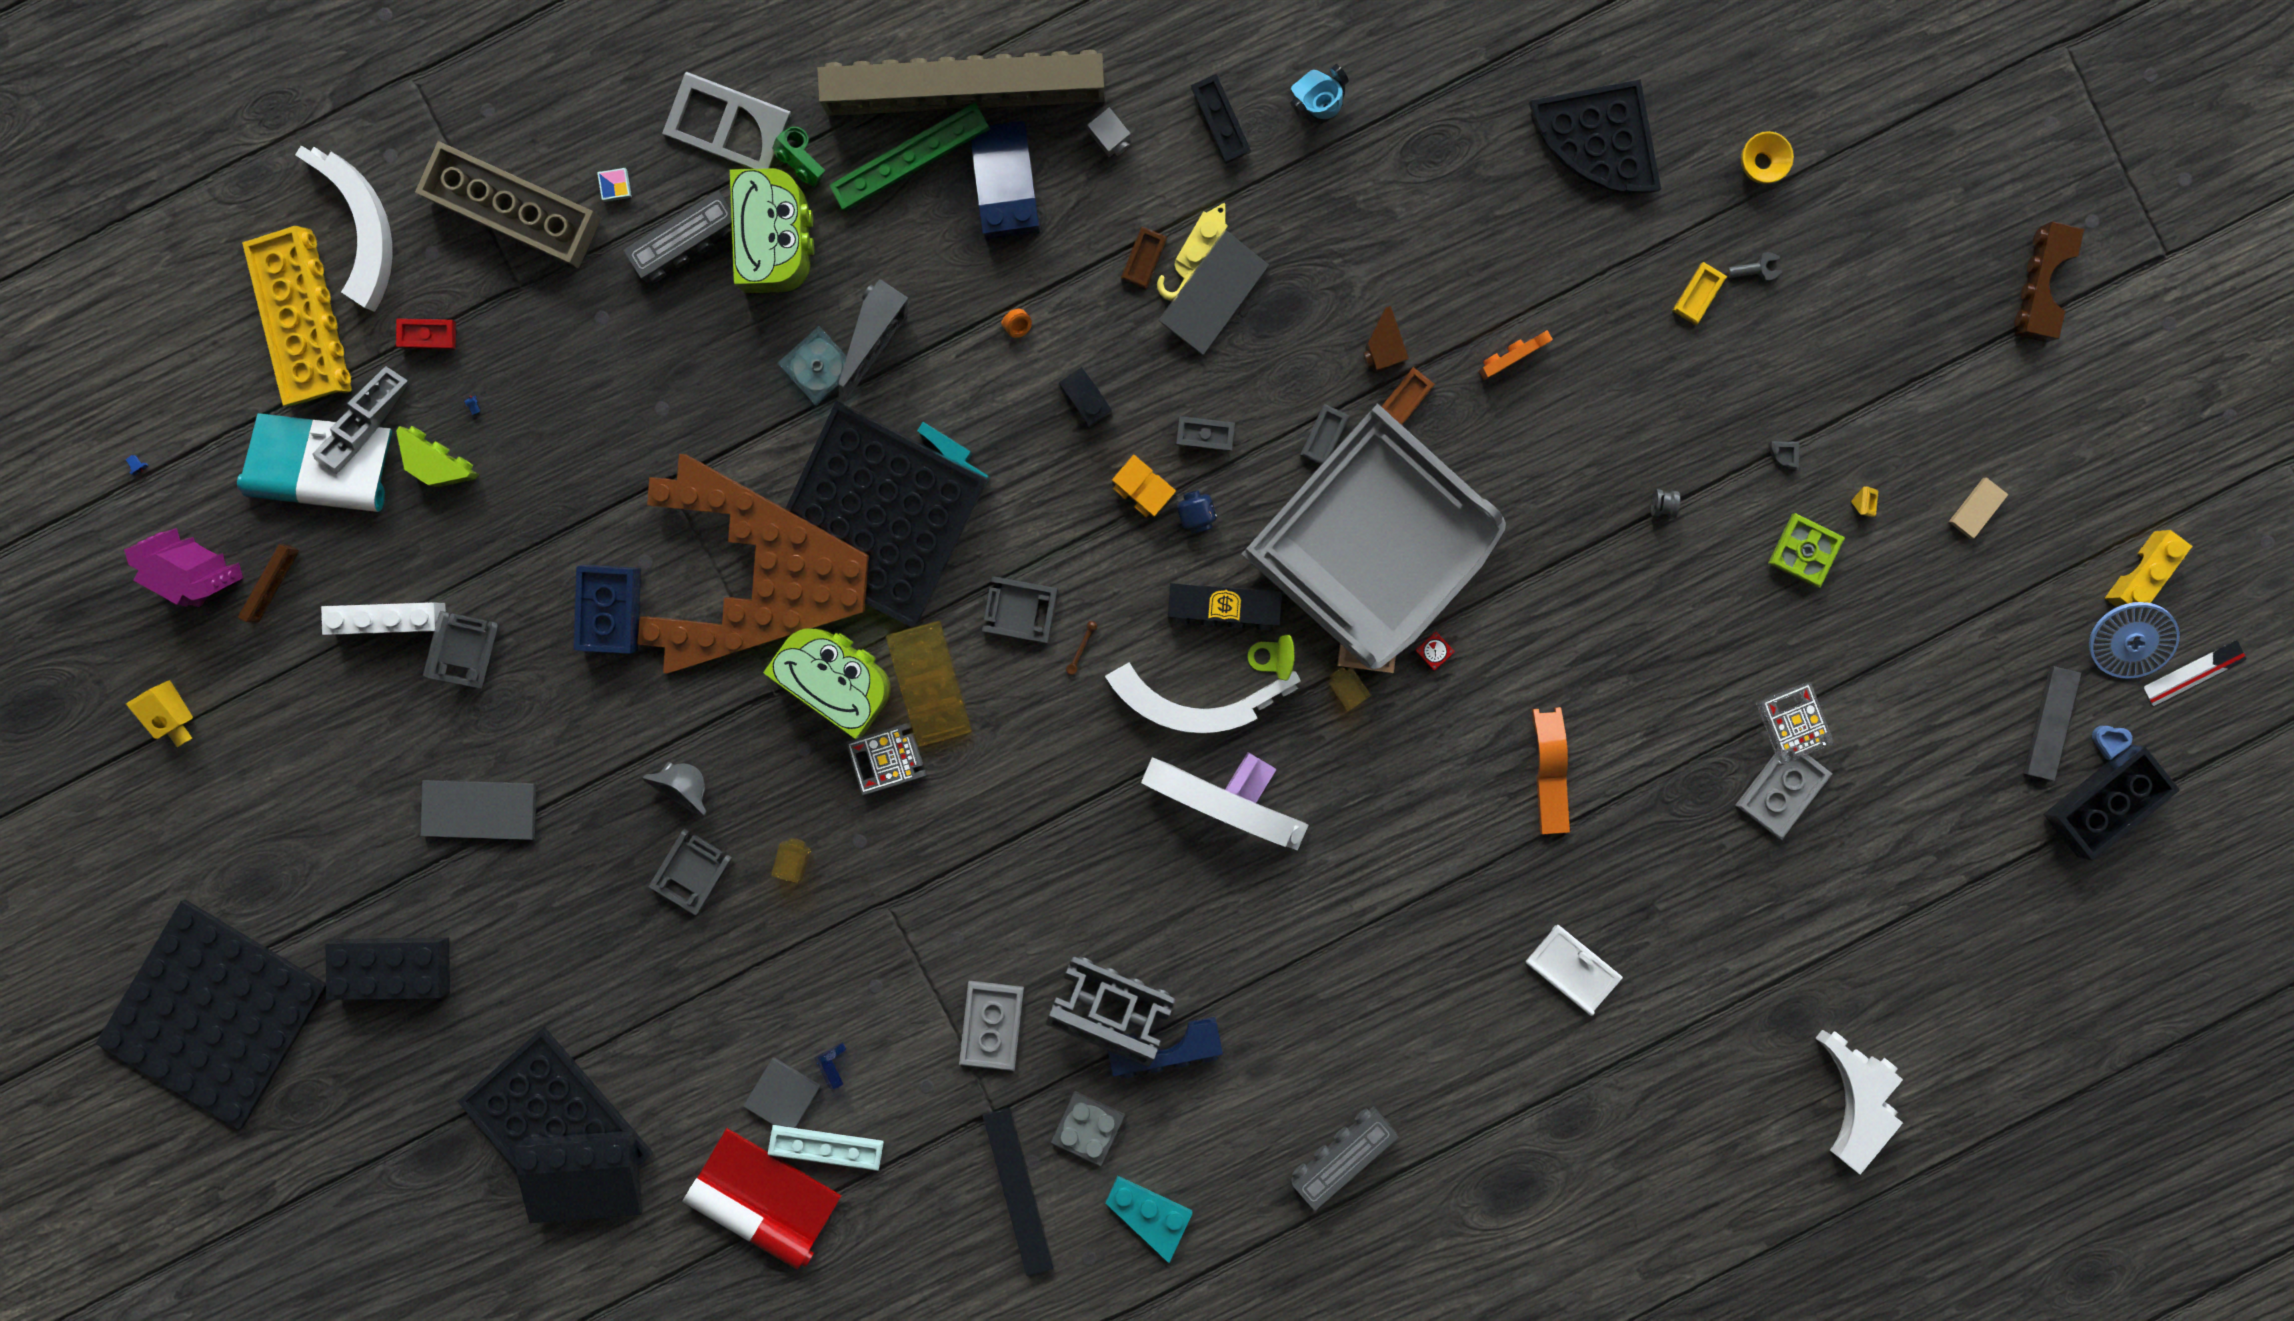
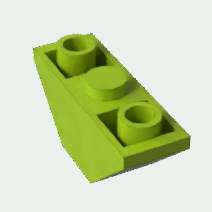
M399 426L396 430L404 470L427 485L441 487L474 480L478 477L479 474L471 470L473 465L459 456L457 459H454L448 455L450 450L436 441L431 444L424 439L426 434L413 426L410 429Z

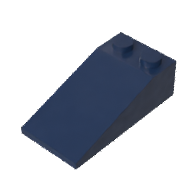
M1025 121L989 125L990 130L971 140L982 231L985 240L1040 232Z

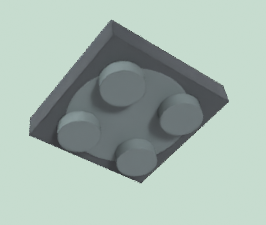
M1074 1091L1051 1143L1101 1166L1125 1114Z

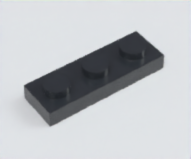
M1217 74L1192 84L1191 90L1224 163L1227 164L1251 153L1249 144Z

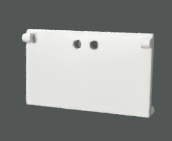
M1555 925L1552 928L1550 934L1525 961L1526 964L1590 1016L1594 1015V1010L1623 978L1559 925Z

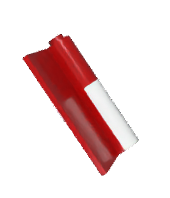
M726 1128L682 1202L798 1270L800 1265L806 1267L814 1254V1252L810 1251V1248L842 1195L776 1156L768 1155V1152Z

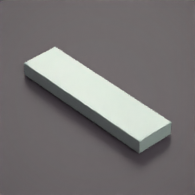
M773 1125L768 1155L879 1171L883 1141Z

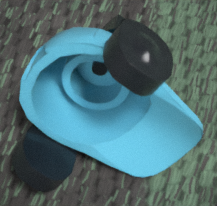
M1338 64L1330 68L1332 78L1317 70H1311L1291 87L1296 98L1290 104L1301 119L1304 120L1306 118L1310 122L1320 125L1338 114L1343 106L1345 85L1349 82L1346 73Z

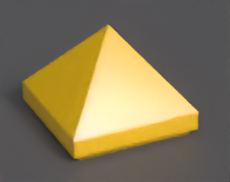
M1863 487L1852 499V504L1861 515L1868 517L1876 516L1878 490Z

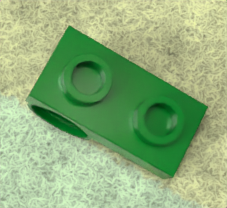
M790 127L776 137L772 149L781 162L788 163L795 170L796 175L801 181L809 183L814 188L821 181L825 169L805 151L808 145L807 133L802 128ZM787 141H796L800 147H791Z

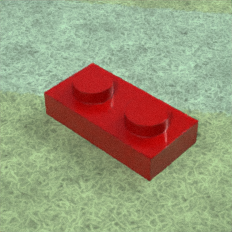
M396 319V347L456 349V321Z

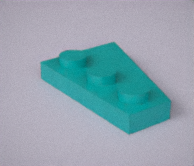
M1118 1175L1106 1199V1204L1170 1263L1193 1211Z

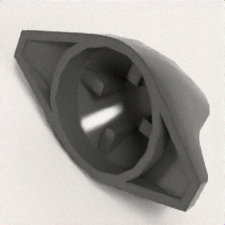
M668 762L660 773L646 774L643 777L645 783L671 800L703 818L706 817V810L702 803L705 784L701 772L696 767L685 763L674 765Z

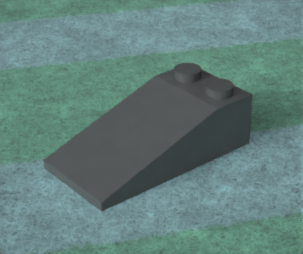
M881 279L878 280L875 286L870 285L862 296L864 301L838 384L839 401L843 404L907 318L908 297Z

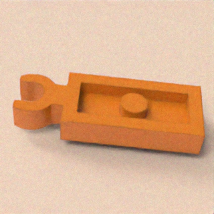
M1548 330L1526 343H1523L1522 339L1507 347L1509 353L1502 357H1499L1496 353L1484 360L1483 364L1485 366L1478 372L1483 380H1486L1553 339Z

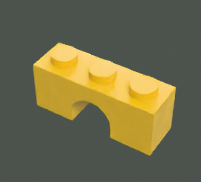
M2171 530L2154 531L2138 552L2143 557L2139 566L2130 574L2120 576L2105 599L2116 607L2135 602L2151 603L2193 546Z

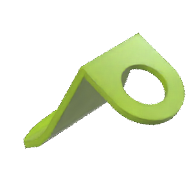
M1281 636L1277 643H1255L1248 651L1249 664L1259 671H1274L1279 679L1288 681L1294 665V645L1291 636ZM1260 648H1265L1270 653V660L1264 665L1258 664L1254 659V653Z

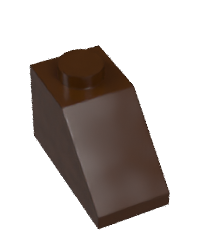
M1391 306L1383 310L1365 346L1366 351L1363 352L1367 367H1372L1374 373L1406 363L1409 359Z

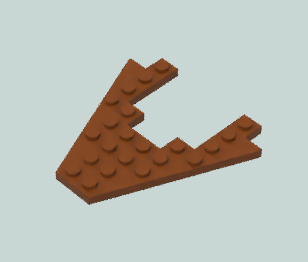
M679 454L677 480L649 477L647 506L730 514L728 542L756 545L752 599L725 597L722 624L650 616L639 617L638 645L665 647L663 673L674 672L791 635L802 629L814 628L865 611L869 555L687 454Z

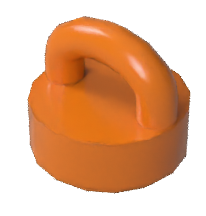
M1014 309L1006 314L1001 325L1011 337L1020 338L1029 332L1032 320L1024 310Z

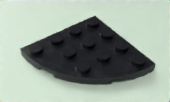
M1641 79L1534 99L1529 102L1533 120L1543 141L1554 156L1574 174L1599 187L1617 192L1651 193L1661 190Z

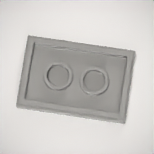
M1791 741L1782 744L1784 750L1780 746L1736 804L1739 809L1781 840L1832 775L1830 771L1804 751L1798 752L1801 750L1796 745L1790 747L1789 743ZM1788 743L1789 748L1785 749L1784 745Z
M976 981L968 982L959 1065L1008 1071L1015 1070L1024 987Z

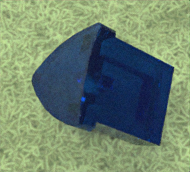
M843 1042L814 1057L828 1087L833 1090L843 1085L832 1061L833 1058L846 1050Z

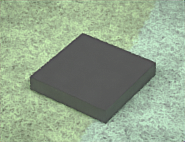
M773 1057L745 1102L744 1107L773 1125L795 1128L821 1085Z

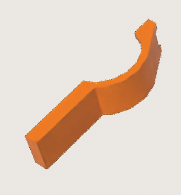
M1560 707L1554 708V712L1539 713V709H1532L1533 725L1537 735L1539 769L1536 778L1540 833H1569L1566 779L1568 749L1562 711Z

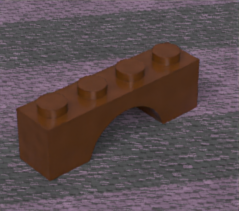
M2050 222L2041 226L2036 231L2033 239V244L2036 245L2034 254L2027 265L2029 276L2027 283L2021 291L2023 302L2021 310L2017 313L2014 325L2017 327L2016 336L2043 342H2050L2060 338L2066 311L2059 307L2051 296L2050 278L2059 263L2078 257L2085 229Z

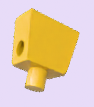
M170 680L147 690L126 703L155 739L168 734L177 748L192 739L183 725L193 719L192 714Z

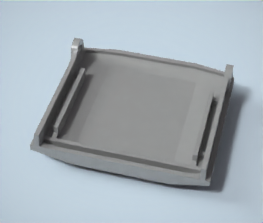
M1377 403L1244 550L1242 555L1364 666L1370 669H1378L1412 644L1478 572L1505 531L1506 523L1502 514L1494 505L1486 499H1482Z

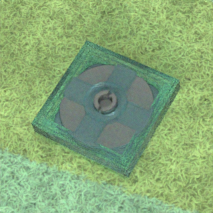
M818 326L781 359L778 364L817 406L839 386V380L847 356L825 331Z

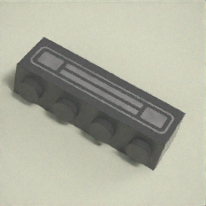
M718 190L624 249V252L642 280L647 283L658 282L667 275L666 272L671 268H680L690 261L689 257L695 253H704L714 246L713 242L723 237L725 239L732 236L731 206Z
M1374 1106L1370 1110L1367 1108L1362 1110L1355 1117L1356 1122L1349 1128L1343 1127L1334 1136L1335 1140L1329 1146H1321L1314 1153L1312 1161L1307 1165L1305 1163L1301 1164L1292 1173L1291 1182L1293 1187L1314 1211L1399 1138L1394 1128Z

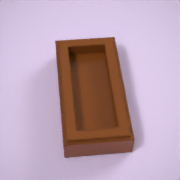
M1413 367L1381 407L1403 425L1435 384Z

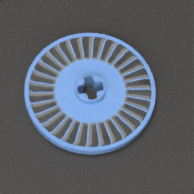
M2145 602L2125 604L2111 610L2097 622L2089 639L2090 654L2096 665L2111 676L2119 678L2146 676L2163 667L2173 657L2179 644V627L2173 616L2158 605ZM2135 637H2138L2140 639L2135 640L2134 644L2130 645L2129 641H2133Z

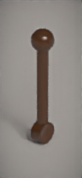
M1089 621L1087 623V631L1072 663L1066 667L1068 674L1072 675L1077 672V663L1092 632L1097 629L1096 622Z

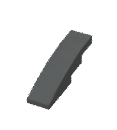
M385 366L347 403L349 410L330 428L332 435L312 453L314 459L337 474L376 431L408 386V380Z

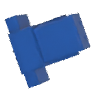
M476 395L473 397L469 396L464 401L472 415L480 412L476 403Z
M131 455L126 459L132 470L129 472L131 475L141 473L148 466L147 463H141L135 455Z

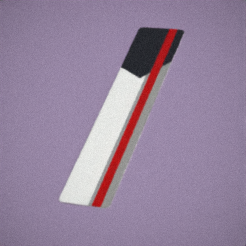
M2236 640L2144 686V689L2152 705L2155 706L2245 661L2246 656Z

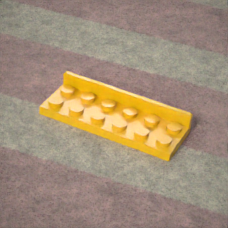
M292 226L242 242L283 406H293L336 392H351V376L346 368L344 348L339 340L337 320L332 312L331 296L326 288L323 276L324 268L319 260L316 248L317 240L312 230Z

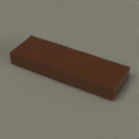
M285 544L277 546L238 618L245 622H260L296 558L298 549Z

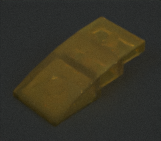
M936 621L886 635L891 658L918 747L971 733L972 727L941 622Z

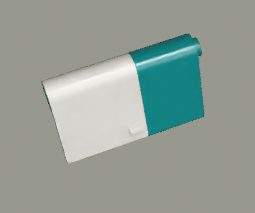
M258 413L243 472L237 479V488L241 490L242 495L245 497L379 512L383 508L385 491L380 480L392 430L390 428L378 427L353 458L335 474L316 461L312 453L332 435L330 428L336 422Z

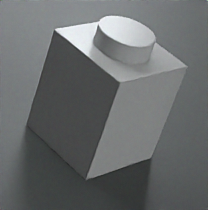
M1110 107L1088 124V132L1108 157H1111L1114 153L1118 156L1130 146L1128 143L1131 140L1130 132Z

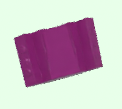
M177 528L156 533L155 536H150L146 540H141L137 544L124 549L128 565L138 570L133 581L176 605L200 607L205 602L207 596L243 578L239 563L226 566L223 553L217 555L196 543L194 537L180 540Z

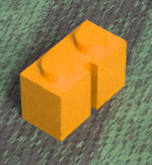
M1134 454L1112 479V482L1115 484L1113 490L1124 499L1128 496L1137 503L1134 508L1146 518L1149 514L1155 518L1176 493L1173 487L1158 474L1155 475L1153 470Z

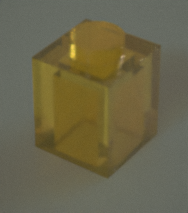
M1342 666L1329 675L1332 680L1327 684L1346 711H1350L1371 696L1353 668L1349 667L1345 670Z
M789 838L788 842H781L771 876L795 883L802 881L811 848L804 846V841Z

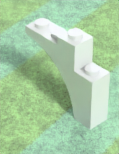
M1822 1030L1816 1039L1830 1053L1840 1071L1844 1084L1846 1104L1842 1128L1830 1151L1861 1175L1903 1124L1895 1117L1898 1112L1885 1102L1903 1079L1895 1073L1898 1068L1885 1058L1879 1061L1872 1056L1868 1059L1857 1049L1852 1052L1845 1046L1848 1042L1834 1031L1832 1034H1829Z

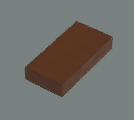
M1141 227L1122 273L1121 280L1147 290L1167 241V236Z

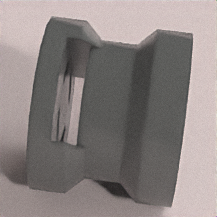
M1655 489L1651 499V515L1659 517L1662 514L1667 515L1668 518L1675 519L1680 507L1679 491L1672 490L1670 493H1667L1662 489Z

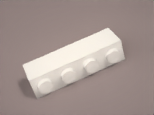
M445 603L321 606L322 635L435 631L440 611L446 612Z

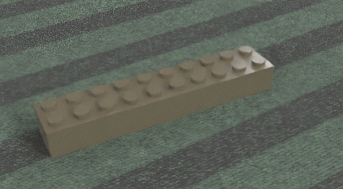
M1095 50L1080 51V54L1068 55V52L1065 51L1053 52L1051 56H1040L1039 53H1025L1023 57L1012 58L1009 54H999L994 59H984L983 56L973 55L968 56L967 60L941 57L938 61L927 62L923 58H914L910 60V63L884 60L882 64L870 65L868 61H857L852 66H842L841 63L831 62L826 63L825 67H817L819 102L827 116L964 109L975 102L978 108L1105 102L1102 53H1097Z

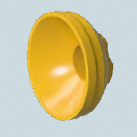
M1768 131L1756 134L1749 139L1742 150L1741 166L1743 171L1751 180L1757 183L1770 184L1779 181L1787 175L1793 165L1792 147L1786 138L1776 132ZM1758 154H1765L1769 157L1770 165L1767 169H1760L1755 164V158Z

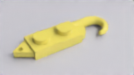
M1225 203L1207 213L1203 211L1178 254L1174 265L1178 274L1184 278L1178 290L1168 292L1163 284L1165 277L1162 275L1159 277L1157 289L1164 299L1173 301L1223 231L1227 229L1228 225L1225 224Z

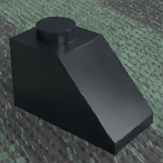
M1082 367L1059 382L1089 429L1113 414L1112 409Z

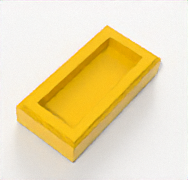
M1702 262L1672 311L1692 324L1697 325L1727 276Z

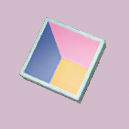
M626 168L597 172L601 197L604 202L632 198Z

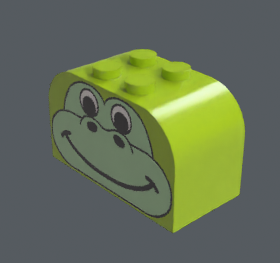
M779 169L730 170L734 284L744 293L788 292L798 288L809 274L810 255H814L815 251L814 240L809 236V227H813V212L808 209L804 193L790 175Z
M802 629L793 633L785 641L763 673L853 738L863 737L889 700L891 686L885 671L874 663L876 658L864 649H858L857 651L851 647L853 641L841 633L833 634L823 629Z

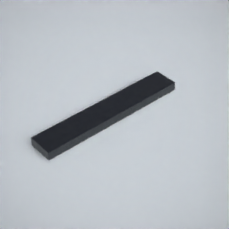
M1007 1107L983 1114V1119L1026 1276L1051 1270L1054 1265L1011 1108Z

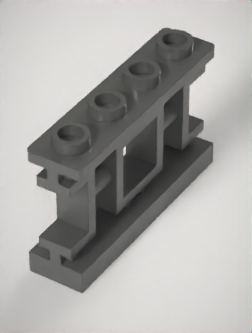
M1072 957L1064 976L1065 979L1076 983L1070 1001L1066 1002L1056 997L1045 1024L1149 1067L1156 1056L1157 1047L1160 1043V1040L1148 1036L1154 1016L1167 1020L1176 999L1170 997V994L1164 990H1154L1146 987L1138 979L1122 977L1114 969H1103L1093 965V962L1087 958ZM1085 978L1100 984L1096 996L1081 990ZM1102 995L1127 1004L1121 1024L1096 1014ZM1137 999L1152 1005L1147 1017L1132 1012ZM1076 1001L1091 1006L1087 1019L1071 1013ZM1128 1022L1143 1028L1138 1041L1123 1035Z

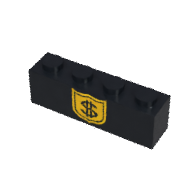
M1170 583L1167 617H1173V623L1189 624L1190 619H1200L1201 625L1217 626L1218 621L1229 622L1228 627L1245 628V623L1256 624V629L1273 631V625H1280L1282 592Z

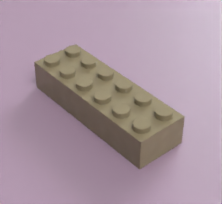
M439 141L415 191L416 194L430 202L578 269L602 219L592 210Z

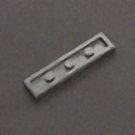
M2050 666L2024 774L2055 781L2081 677L2080 672Z

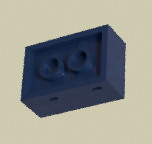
M579 565L576 567L574 650L628 654L638 651L641 568L603 565Z

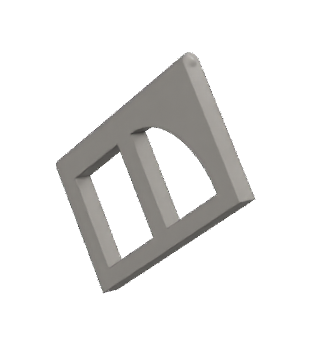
M686 72L662 134L751 169L771 168L775 158V153L772 149L774 141L782 131H785L791 117V111ZM693 90L727 103L713 143L678 131ZM740 108L750 113L759 125L762 135V152L759 161L725 149Z

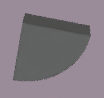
M1769 442L1770 453L1779 465L1789 470H1799V442Z

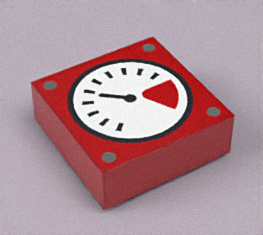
M1436 631L1415 649L1432 670H1436L1455 652Z

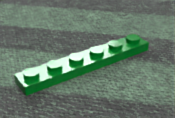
M975 102L831 183L829 186L842 210L845 212L987 132L990 128Z

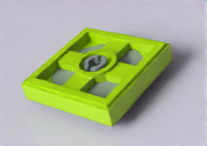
M1793 513L1768 564L1808 584L1821 588L1845 537Z

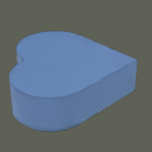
M2098 726L2092 733L2094 743L2107 760H2112L2132 743L2131 733L2124 728Z

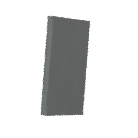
M1224 230L1158 321L1198 353L1204 355L1269 264L1227 230Z
M422 780L421 836L535 839L537 783Z

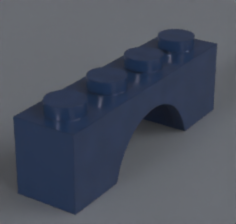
M1216 1017L1188 1022L1184 1037L1173 1047L1158 1049L1149 1067L1108 1051L1113 1076L1119 1075L1121 1079L1133 1077L1138 1071L1147 1070V1073L1162 1071L1163 1066L1174 1064L1175 1068L1190 1065V1061L1201 1059L1202 1062L1217 1060L1218 1055H1223ZM1135 1033L1125 1034V1036L1137 1041L1139 1040Z

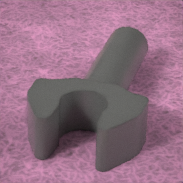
M1771 252L1762 253L1759 255L1757 263L1728 267L1727 276L1728 278L1757 274L1762 278L1763 282L1771 281L1779 276L1782 270L1769 271L1766 268L1767 262H1774L1780 259V256Z

